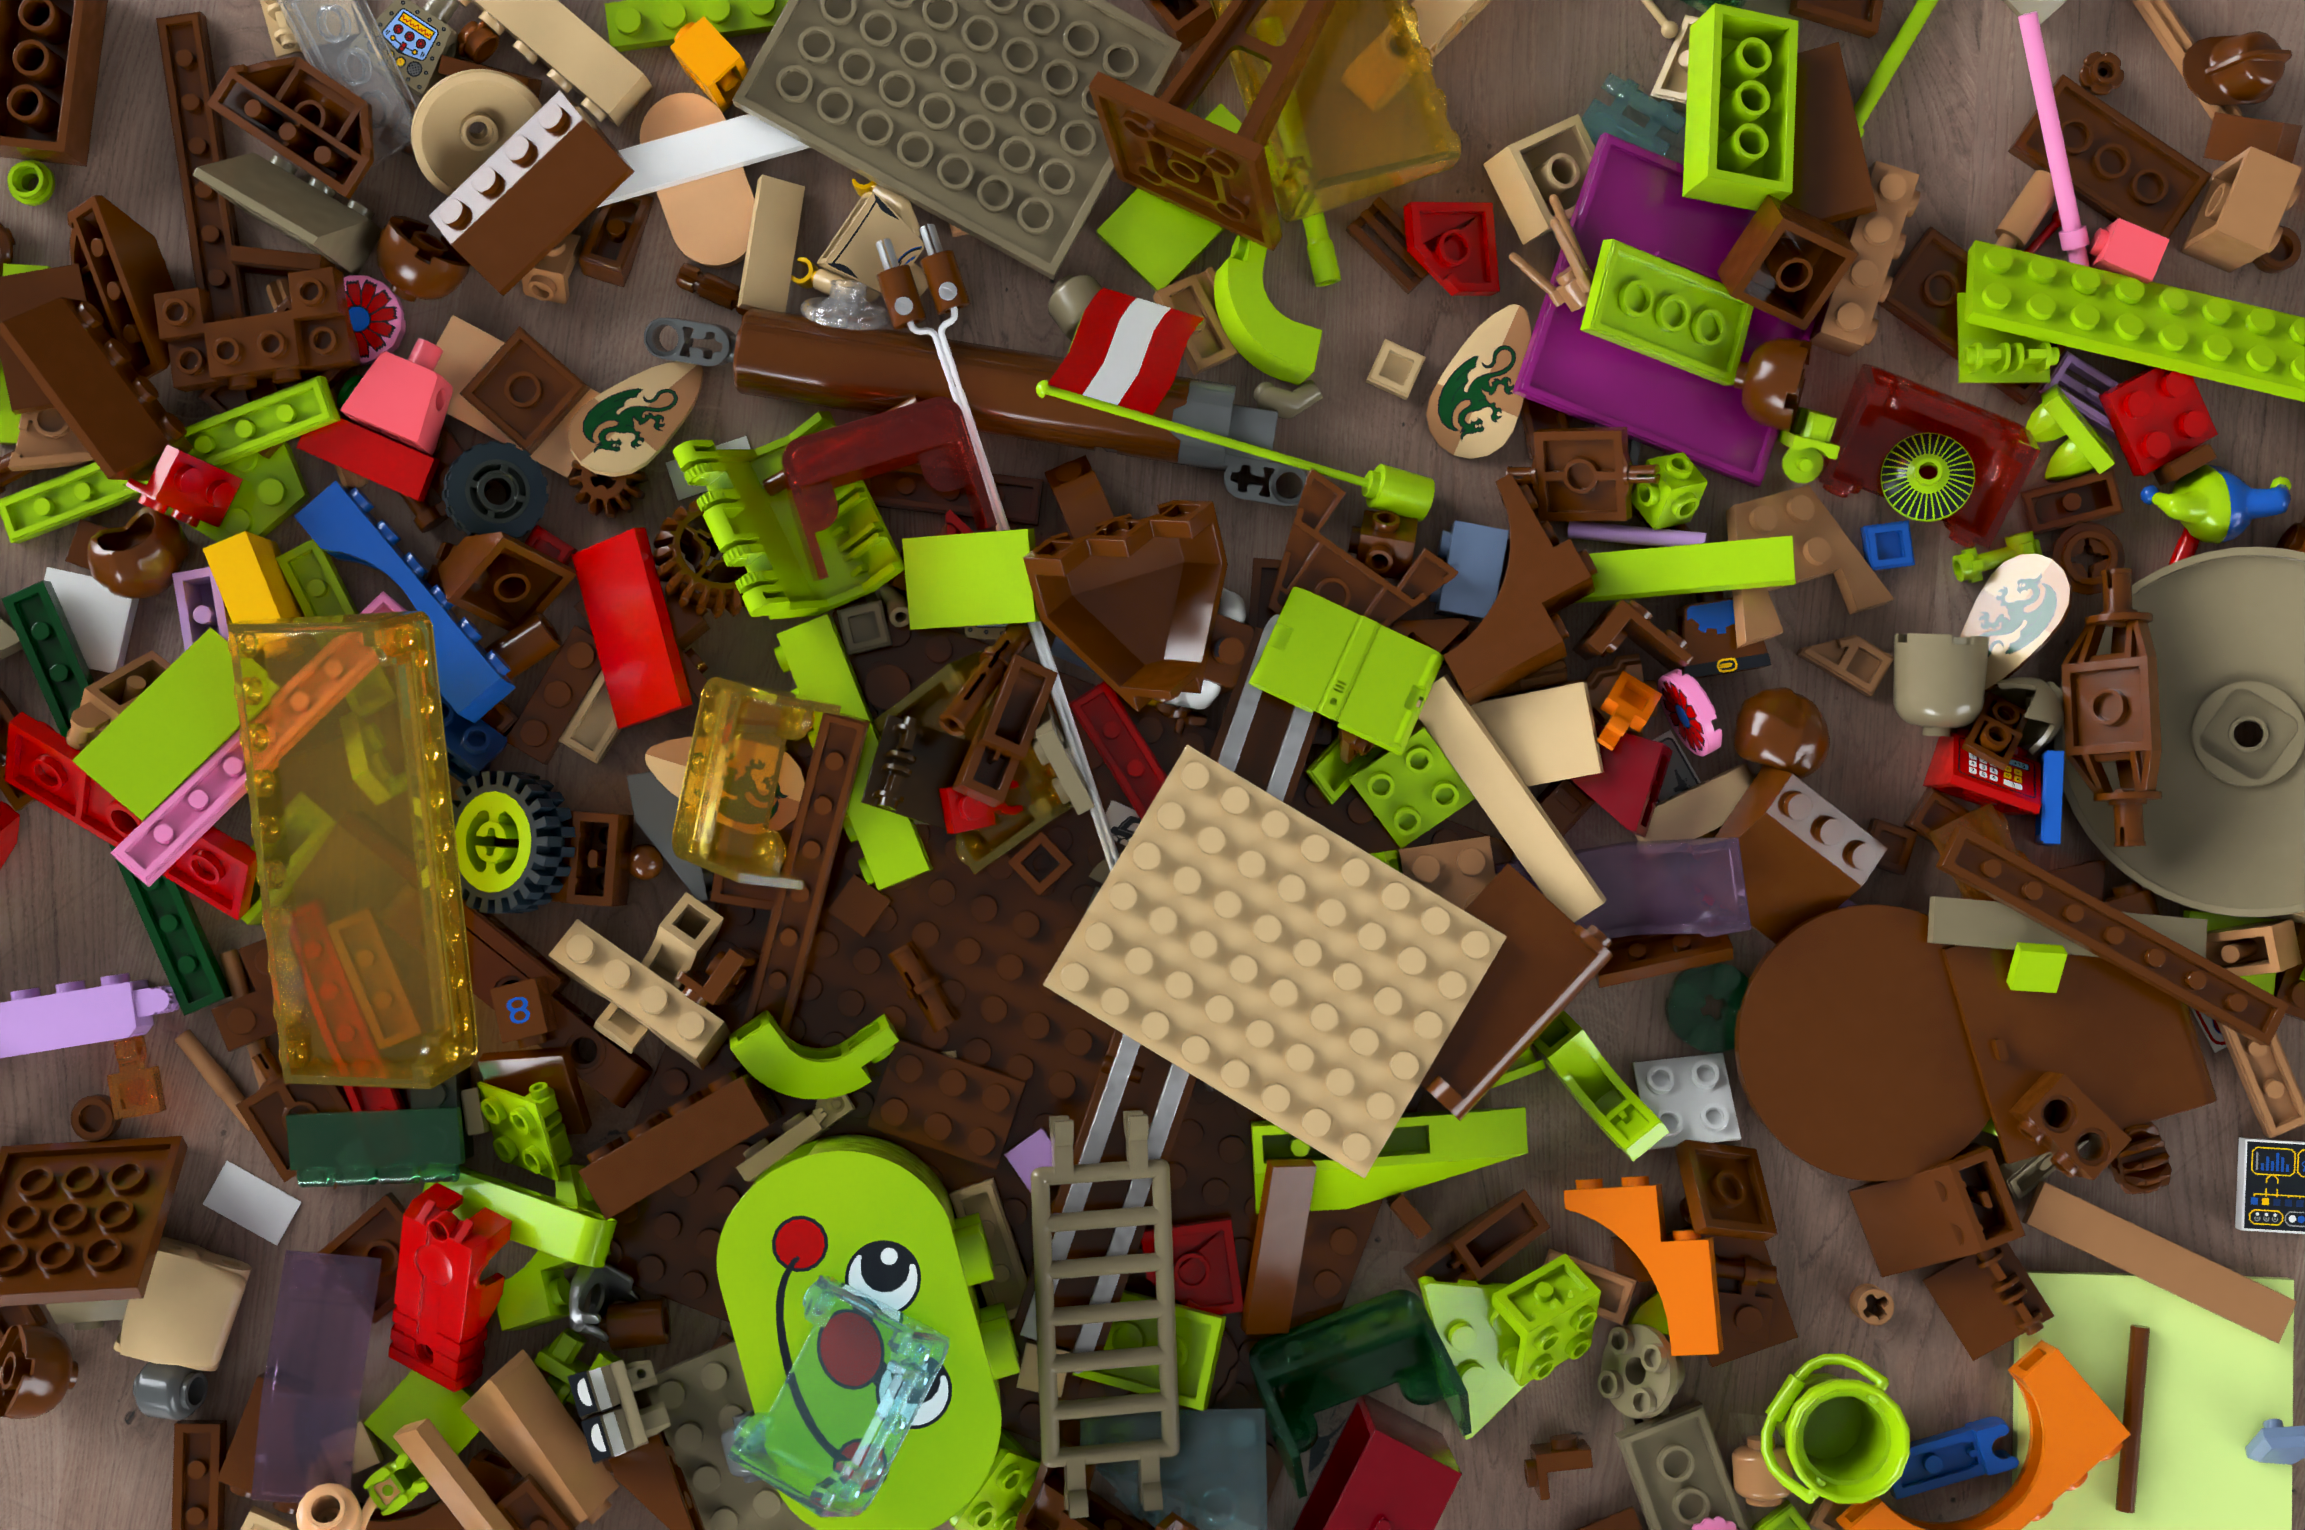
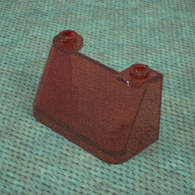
M1863 364L1831 442L1840 446L1837 459L1827 458L1826 456L1824 458L1823 469L1818 476L1819 482L1824 483L1822 487L1826 491L1843 498H1847L1849 493L1859 494L1861 489L1885 498L1880 480L1882 465L1886 456L1896 444L1907 437L1920 433H1937L1948 436L1961 444L1971 457L1975 470V482L1972 493L1964 506L1953 515L1941 521L1951 531L1949 538L1954 542L1968 548H1973L1975 544L1989 549L2041 452L2031 431L2011 419L1882 368ZM1925 466L1919 471L1921 477L1927 480L1937 476L1936 469L1931 466Z

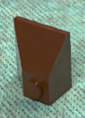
M503 532L464 537L437 568L447 602L507 631H511L536 613H543L576 576L575 569Z

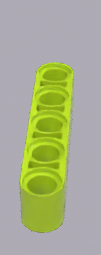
M431 1163L423 1192L435 1183H439L464 1196L463 1204L452 1211L459 1220L465 1221L466 1218H471L486 1207L512 1221L510 1240L580 1265L604 1268L617 1220L613 1218L606 1220L602 1214L461 1165Z

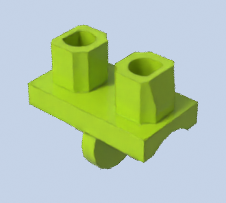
M1799 407L1791 432L1780 430L1778 441L1789 447L1782 458V468L1784 474L1790 480L1796 483L1811 482L1820 475L1823 469L1822 455L1827 458L1837 459L1840 446L1830 441L1837 418L1828 416L1824 412Z
M566 1328L552 1343L548 1344L538 1353L534 1360L535 1365L550 1373L546 1381L554 1393L557 1394L563 1406H565L567 1401L576 1406L567 1376L594 1370L622 1360L605 1350L598 1354L591 1367L576 1359L587 1339L571 1328Z

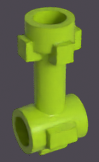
M2026 531L2006 536L2007 547L1980 554L1977 553L1976 547L1961 550L1962 554L1955 555L1952 558L1954 574L1960 582L1967 580L1968 583L1982 581L1983 571L1998 568L2003 562L2020 554L2042 555L2039 539H2034L2033 531Z

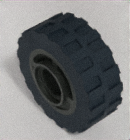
M489 441L485 444L480 443L472 446L453 461L443 480L444 491H442V501H445L447 516L452 518L455 523L454 526L459 531H464L468 534L467 536L503 532L518 539L536 526V523L545 513V504L548 503L549 494H546L548 483L546 477H543L541 472L542 467L538 461L535 462L530 457L531 454L526 450H520L515 447L516 445L508 442L501 444L498 441ZM495 481L505 488L506 500L504 504L495 505L486 499L484 487L487 482Z

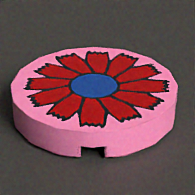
M349 275L344 277L348 311L359 346L361 366L374 363L380 353L384 351L393 353L398 349L406 330L403 305L400 298L385 283L365 275Z
M1677 668L1662 675L1658 679V692L1662 694L1660 702L1668 721L1683 744L1695 755L1701 757L1720 748L1723 736L1722 730L1719 728L1714 731L1711 721L1717 718L1715 715L1716 711L1701 685L1689 674L1682 676V670Z

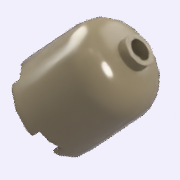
M1922 633L1895 634L1893 700L1899 717L1908 724L1923 726L1922 735L1951 737V727H1964L1973 723L1981 713L1984 704L1990 637H1953L1952 634Z

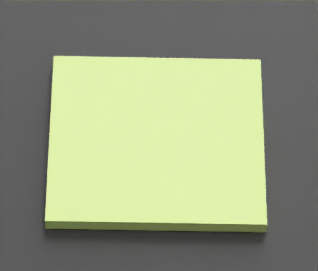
M2026 1270L2054 1314V1317L2042 1323L2044 1328L2037 1333L2028 1336L2025 1332L2014 1339V1364L2041 1340L2054 1346L2063 1354L2121 1423H2123L2130 1326L2142 1325L2150 1327L2135 1513H2125L2115 1509L2120 1459L2119 1451L2111 1459L2097 1463L2087 1472L2088 1477L2081 1486L2072 1491H2065L2053 1502L2052 1510L2044 1518L2035 1522L2031 1521L2022 1530H2292V1465L2262 1463L2247 1458L2245 1447L2264 1428L2263 1422L2268 1419H2280L2284 1427L2293 1426L2294 1310L2280 1342L2276 1343L2130 1273ZM2245 1276L2294 1300L2293 1279L2288 1277ZM2014 1378L2012 1456L2018 1459L2019 1465L2017 1468L2012 1469V1485L2025 1462L2030 1439L2028 1410L2022 1392Z

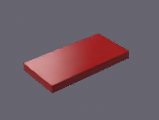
M632 528L571 554L618 729L629 728L692 705L663 591L656 573L657 569L646 528Z

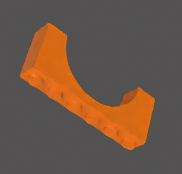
M2041 1340L2008 1369V1372L2020 1388L2026 1403L2030 1423V1439L2021 1472L2010 1489L1997 1502L1982 1512L1968 1518L1949 1522H1930L1903 1515L1888 1507L1881 1499L1876 1497L1865 1503L1852 1504L1835 1520L1843 1530H2022L2031 1521L2035 1522L2044 1518L2052 1510L2053 1502L2065 1491H2072L2081 1486L2088 1477L2087 1472L2097 1463L2114 1457L2122 1449V1442L2131 1433L2063 1354L2054 1346Z

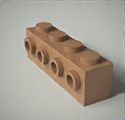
M1877 160L1868 168L1877 211L1847 219L1843 232H1846L1845 235L1859 255L1820 309L1809 340L1812 341L1814 346L1850 357L1864 347V344L1870 345L1875 336L1879 320L1873 318L1878 302L1883 303L1891 288L1893 277L1888 276L1887 273L1892 259L1897 260L1904 248L1907 235L1901 233L1905 218H1911L1915 212L1921 194L1920 191L1915 190L1919 174Z

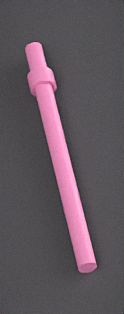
M2037 11L2020 15L2018 19L2062 230L2058 232L2062 251H2067L2069 262L2090 267L2086 246L2090 244L2087 226L2081 225L2040 23Z

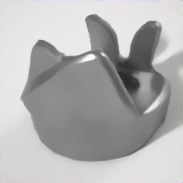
M605 1263L604 1268L579 1265L572 1279L569 1292V1319L572 1329L575 1332L581 1331L582 1333L591 1334L607 1342L609 1336L601 1328L597 1327L601 1321V1315L606 1314L608 1306L617 1300L640 1301V1295L632 1290L633 1278ZM590 1289H592L589 1312L586 1313L584 1312V1303Z

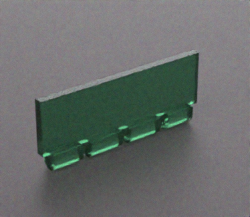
M461 1107L304 1113L286 1116L290 1170H298L297 1181L301 1188L332 1187L335 1182L338 1186L375 1185L378 1179L382 1185L419 1183L421 1178L424 1183L457 1182L460 1176L459 1164L465 1162Z

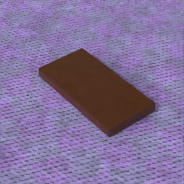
M1839 42L1797 53L1792 193L1782 200L1826 223H1833L1877 211Z
M2062 74L2053 84V91L2075 197L2111 222L2121 218L2169 239L2212 174ZM2036 109L2008 152L2034 170H2044L2051 173L2038 110Z
M1930 226L1894 274L1892 285L1883 303L1878 302V305L1958 360L1957 293H1966L1968 252ZM2050 343L2051 347L2059 348L2060 355L2067 347L2059 344ZM1990 383L2020 405L2027 403L2040 385V383Z

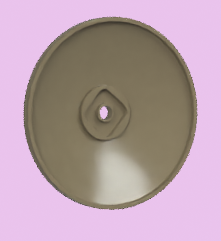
M2236 547L2209 551L2184 558L2160 568L2131 586L2133 609L2138 610V612L2153 614V621L2149 622L2148 626L2157 655L2162 752L2156 791L2162 792V799L2147 800V804L2143 805L2144 841H2146V846L2114 847L2113 806H2108V802H2093L2094 793L2067 759L2063 715L2062 726L2054 737V750L2064 751V793L2080 825L2102 854L2119 870L2141 886L2166 899L2201 911L2236 917H2270L2305 911V552L2271 547ZM2105 627L2096 655L2111 654L2113 627ZM2243 722H2254L2260 726L2263 732L2261 742L2254 747L2239 745L2234 738L2235 728ZM2101 763L2113 792H2115L2116 789L2120 788L2116 763Z

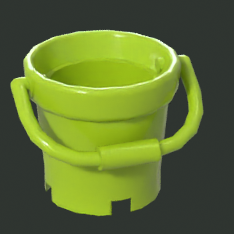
M1844 1353L1819 1355L1806 1361L1794 1374L1790 1373L1765 1411L1768 1415L1761 1431V1453L1768 1471L1782 1486L1808 1504L1815 1502L1818 1496L1838 1504L1865 1503L1885 1494L1902 1476L1910 1456V1429L1900 1406L1885 1393L1889 1386L1888 1378L1863 1361ZM1826 1365H1843L1857 1371L1875 1384L1865 1383L1855 1378L1840 1379L1829 1373L1812 1372ZM1775 1427L1785 1445L1786 1453L1797 1477L1808 1489L1791 1478L1778 1465L1773 1453L1772 1435Z

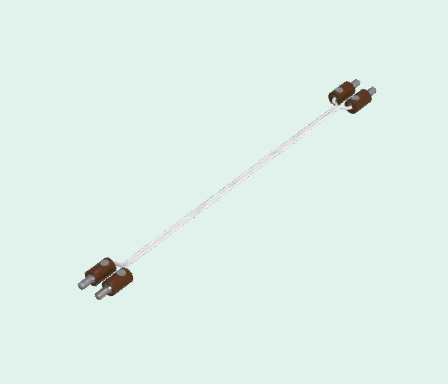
M927 224L936 253H934L926 226L924 225L920 228L928 254L920 263L937 314L951 313V317L941 323L937 333L933 328H918L915 326L925 321L927 317L910 266H899L891 239H883L893 267L891 268L883 243L880 240L876 243V247L884 271L877 274L876 277L893 328L898 330L909 327L910 331L914 334H929L932 336L996 530H1010L945 335L946 328L957 320L958 310L966 308L971 304L953 250L943 251L935 225ZM1041 621L1027 622L1041 665L1058 673ZM1058 674L1051 690V695L1071 754L1092 792L1095 807L1090 809L1111 872L1119 859V854ZM1204 1082L1206 1091H1213V1087Z

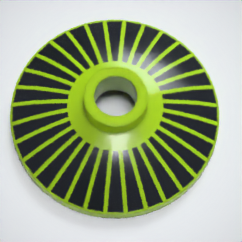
M1937 433L1915 434L1896 444L1886 456L1881 470V488L1887 502L1902 516L1921 522L1938 521L1956 513L1969 499L1975 482L1974 465L1965 448L1954 439ZM1925 466H1931L1936 469L1937 476L1927 480L1921 477L1919 471Z

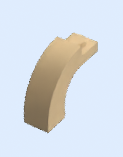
M686 892L660 923L653 944L641 964L680 991H683L685 985L676 979L681 971L696 970L711 948L724 918ZM612 1002L594 1024V1029L630 1054L633 1053L650 1031Z

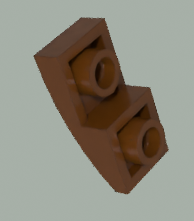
M1989 692L1984 699L1981 713L1968 731L1962 749L2004 771L2023 736L2022 731L2028 721V718L2024 717L2026 710Z

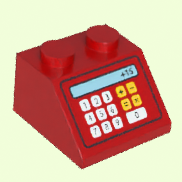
M1958 728L1956 733H1951V737L1939 736L1923 786L1927 788L1933 787L1939 792L2008 816L2039 814L2041 808V764L2026 758L2028 751L2017 747L2007 768L2003 771L1962 749L1969 730Z

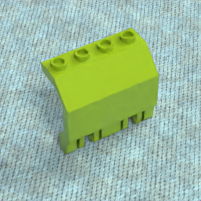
M818 411L788 436L756 449H716L713 440H689L681 443L673 450L681 471L685 473L684 477L687 484L691 486H706L708 492L699 496L696 502L701 512L704 511V520L719 551L724 553L722 557L726 566H745L747 573L738 578L735 584L740 594L743 593L742 599L751 617L768 616L772 620L818 616L875 592L905 570L904 562L850 453L774 496H770L763 486V480L841 437L830 411Z

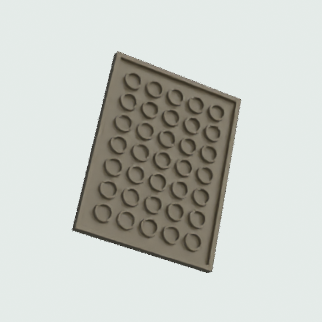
M788 0L732 101L733 105L878 185L903 196L911 203L1054 280L1115 169L1089 90L1090 83L1099 71L1155 96L1178 55L1182 43L1105 0Z

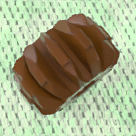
M573 460L571 464L573 468L581 472V476H574L568 480L570 486L581 489L575 495L574 500L580 505L589 502L588 512L594 516L600 514L604 508L606 516L610 519H615L618 514V505L627 513H631L634 508L628 499L632 495L637 499H644L645 493L635 487V484L648 481V475L645 472L636 471L632 474L612 477L616 483L612 488L608 489L604 485H600V483H605V480L601 478L602 475L595 474L586 469L577 460Z
M2152 1122L2123 1130L2132 1140L2109 1164V1169H2111L2114 1175L2115 1182L2120 1185L2126 1194L2132 1195L2151 1193L2169 1185L2172 1172L2168 1160L2170 1156L2166 1151L2165 1141L2161 1139L2158 1128Z

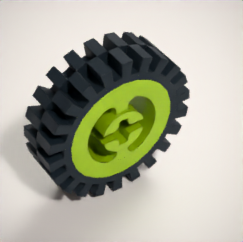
M513 771L482 772V776H472L467 780L469 786H460L455 791L460 800H449L445 808L454 814V817L441 819L440 828L450 830L449 838H438V848H449V855L439 857L441 867H453V870L444 876L447 884L459 885L453 892L458 899H467L466 906L471 909H480L482 913H523L538 910V905H546L553 900L549 893H559L564 886L556 876H569L572 868L562 863L563 857H574L575 847L565 846V838L576 837L575 827H563L562 823L572 818L570 809L557 808L565 800L560 792H551L554 785L548 780H540L539 775ZM495 837L519 839V847L494 846Z

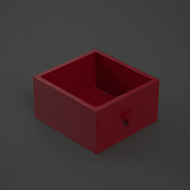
M1361 1392L1292 1530H1434L1462 1476V1472L1442 1433Z

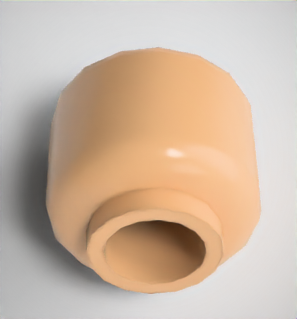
M334 1483L318 1485L308 1491L299 1502L296 1513L299 1530H360L363 1522L362 1510L353 1492L341 1484Z

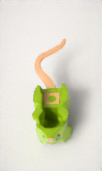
M405 1452L400 1454L396 1460L389 1462L373 1473L363 1485L364 1489L368 1490L370 1496L362 1508L363 1522L360 1530H366L369 1519L377 1507L380 1508L383 1516L395 1513L411 1502L419 1493L425 1492L429 1488V1482Z

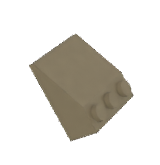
M253 152L199 166L194 171V177L242 211L311 251L324 256L353 275L359 274L382 232V229L371 221L375 213L352 199L349 200L347 205L335 200L333 196L336 191L314 177H311L308 183L297 178L294 175L298 169L274 154L268 161Z

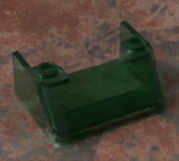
M1393 1290L1290 1328L1289 1333H1277L1263 1338L1255 1343L1250 1350L1249 1363L1264 1413L1274 1443L1299 1499L1308 1496L1300 1454L1311 1449L1318 1439V1426L1313 1415L1317 1412L1397 1383L1404 1398L1415 1405H1430L1445 1399L1462 1435L1465 1436L1472 1433L1468 1391L1421 1299L1409 1290Z

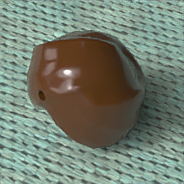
M143 507L134 514L125 526L102 529L93 535L88 543L87 561L92 577L103 587L108 588L110 593L129 599H145L159 596L173 583L172 573L180 571L184 559L190 552V543L177 520L166 513L162 514L149 507Z
M1786 687L1762 690L1744 700L1737 715L1734 732V748L1740 757L1751 762L1765 764L1792 773L1800 779L1808 777L1821 767L1828 755L1830 736L1822 713L1811 700Z

